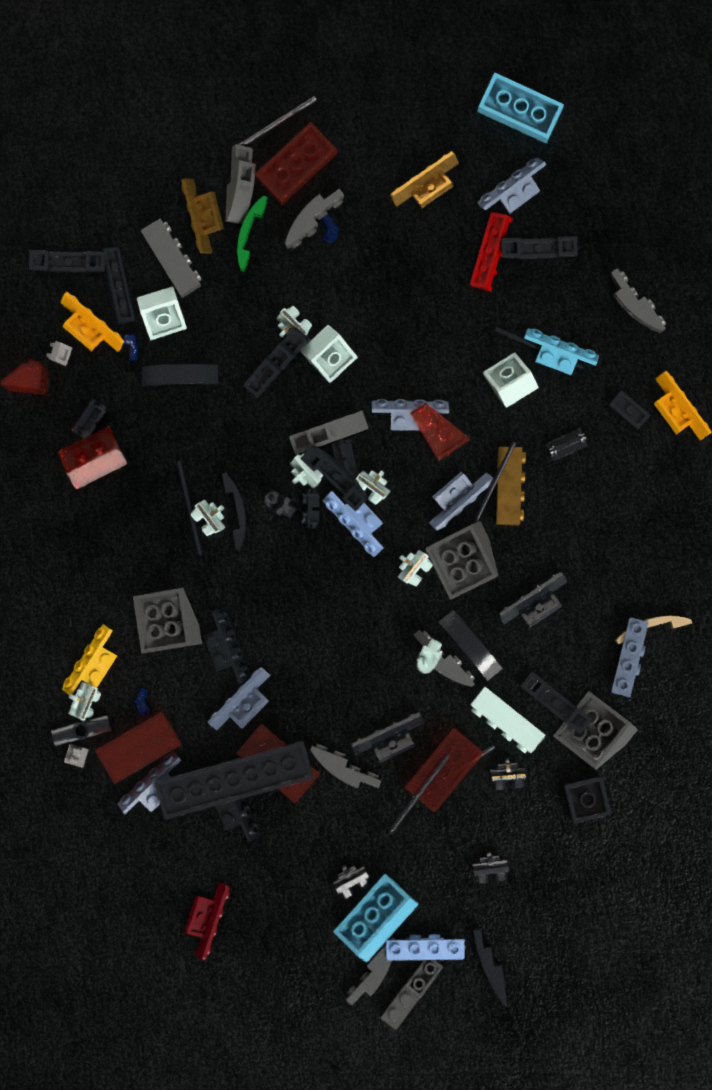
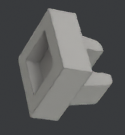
M57 341L51 343L50 346L53 347L51 354L47 353V357L54 362L66 366L72 348Z
M69 744L64 762L83 768L89 749Z

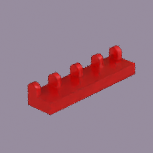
M491 212L470 282L472 287L481 288L489 292L492 291L491 283L494 275L497 274L496 266L498 259L502 257L501 238H507L508 225L512 222V218L508 215Z

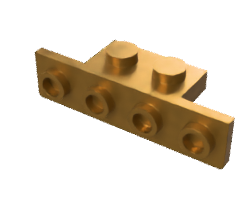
M451 151L444 155L433 165L428 166L423 172L412 177L401 187L396 188L390 194L396 207L413 196L423 208L452 188V182L444 173L458 164L454 152Z
M182 179V191L186 197L187 210L191 216V226L196 235V246L200 253L210 254L212 249L208 234L224 229L215 193L208 192L198 196L194 179Z

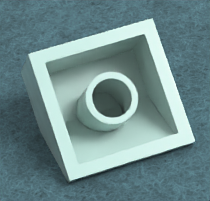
M173 286L137 298L150 340L187 329Z
M329 325L300 350L329 383L357 358L343 338Z
M516 353L511 354L483 372L492 389L506 408L539 388L531 371Z

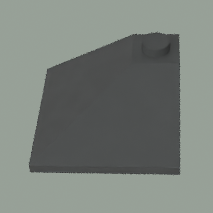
M481 521L425 548L450 600L498 577L490 540Z
M183 588L133 597L141 653L202 644L198 621Z
M588 691L576 707L593 719L582 734H579L564 722L553 737L593 768L598 769L623 748L638 729Z

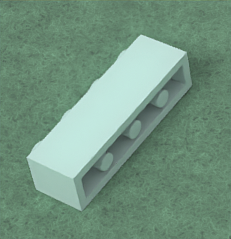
M486 687L480 691L470 704L473 707L471 710L479 717L485 716L488 719L486 722L494 729L500 728L503 731L501 735L509 741L515 740L518 743L516 747L524 753L527 751L532 753L545 737V734Z

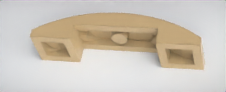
M663 616L645 620L649 622L648 627L670 622L671 629L692 623L691 619L679 616ZM626 631L615 640L616 644L624 642Z

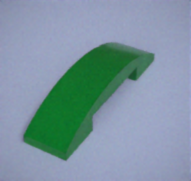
M266 196L260 198L250 209L240 230L237 253L242 272H245L250 257V251L244 250L254 217H263L268 201Z

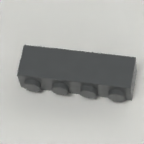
M158 219L142 229L141 232L182 298L201 286L199 281L202 279L196 270L192 271L189 265L192 263L187 254L182 255L179 249L182 246L177 238L172 239L169 234L172 230L168 223H163L161 219Z

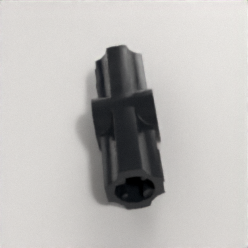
M108 715L51 730L55 746L112 731ZM79 725L86 727V734L84 736H80L77 733Z

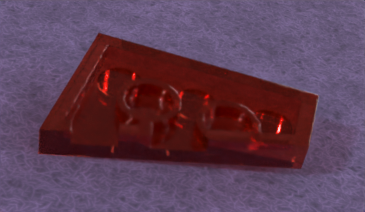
M426 402L410 413L438 460H441L470 440L469 437Z

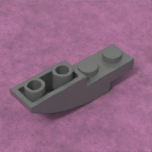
M237 144L232 146L231 183L227 184L226 221L242 225L251 202L256 164L252 163V148Z
M340 189L325 200L320 194L317 195L301 211L288 233L285 242L287 249L290 247L296 248L302 243V238L306 235L310 237L316 233L318 223L315 219H322L328 214L327 210L331 207L335 209L343 203L344 194Z
M618 269L611 272L609 276L619 290L613 296L624 310L642 325L656 332H663L666 329L664 327L666 323L661 315L657 316L655 313L653 302L650 299L647 300L646 297L638 301L637 297L639 296L633 287L630 288L627 284L628 278L623 271L619 272Z
M362 410L291 435L289 438L296 455L307 451L312 445L319 447L369 429Z
M419 630L414 634V637L423 647H427L432 639L426 631L421 632ZM439 649V653L442 655L434 669L460 684L471 687L475 685L473 682L475 678L468 670L464 672L460 667L462 662L456 655L454 657L449 655L444 659L442 657L444 653Z
M317 744L316 747H311V751L316 759L338 779L355 788H358L360 781L379 788L381 780L378 779L379 775L369 771L366 775L360 772L361 768L350 765L349 768L345 767L348 761L345 758L346 754L335 751L334 754L327 751V747Z
M392 936L390 939L388 938L387 940H396V939H395L394 936ZM386 941L381 946L382 948L377 953L375 952L368 960L367 967L371 971H366L359 978L361 982L357 987L353 985L347 991L348 997L346 1001L351 1005L364 992L372 996L383 981L392 961L387 960Z
M423 960L391 1001V1004L380 1019L394 1030H397L413 1006L442 970L443 966L435 960Z

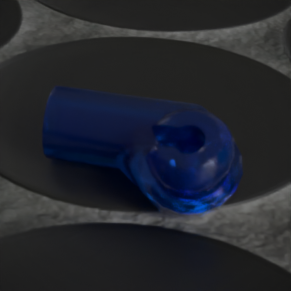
M328 214L322 218L323 223L327 227L324 241L333 243L337 239L339 228Z
M125 334L123 337L124 344H129L128 360L138 361L139 346L136 337L133 334Z
M140 687L134 704L138 714L147 717L151 714V708L145 702L149 691Z

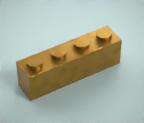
M509 447L498 448V469ZM514 447L497 482L496 525H520V521H524V510L520 508L521 502H524L525 495L524 490H521V483H525V471H522V464H525L526 452H522V447Z

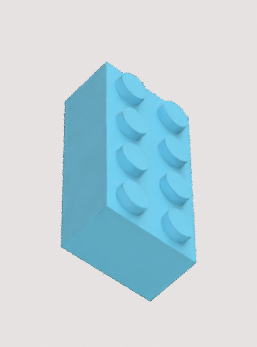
M494 73L478 107V112L547 143L564 104Z
M385 874L333 932L358 957L367 962L418 906V903Z

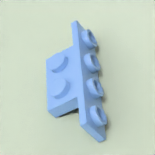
M331 491L323 502L339 518V521L348 528L353 537L358 539L365 550L375 557L383 547L371 533L383 523L365 503L355 512L348 504L344 505L334 492Z
M431 934L429 938H421V935H409V938H405V940H386L387 960L464 959V939L445 940L440 938L439 934Z

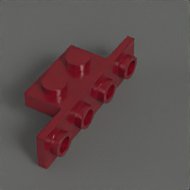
M223 882L218 883L213 900L196 895L184 930L187 934L201 937L195 955L203 960H206L207 955L211 951V942L217 933V924L222 917L225 900L229 896V886Z

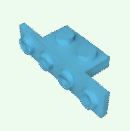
M527 329L524 339L542 345L536 362L572 375L578 359L596 366L599 355L594 351L581 349L571 342L560 341L556 336H547L537 329Z

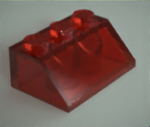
M28 361V364H22L1 381V385L8 391L46 395L49 372L40 362Z
M109 426L90 435L87 439H82L58 451L65 471L75 489L85 486L127 464Z

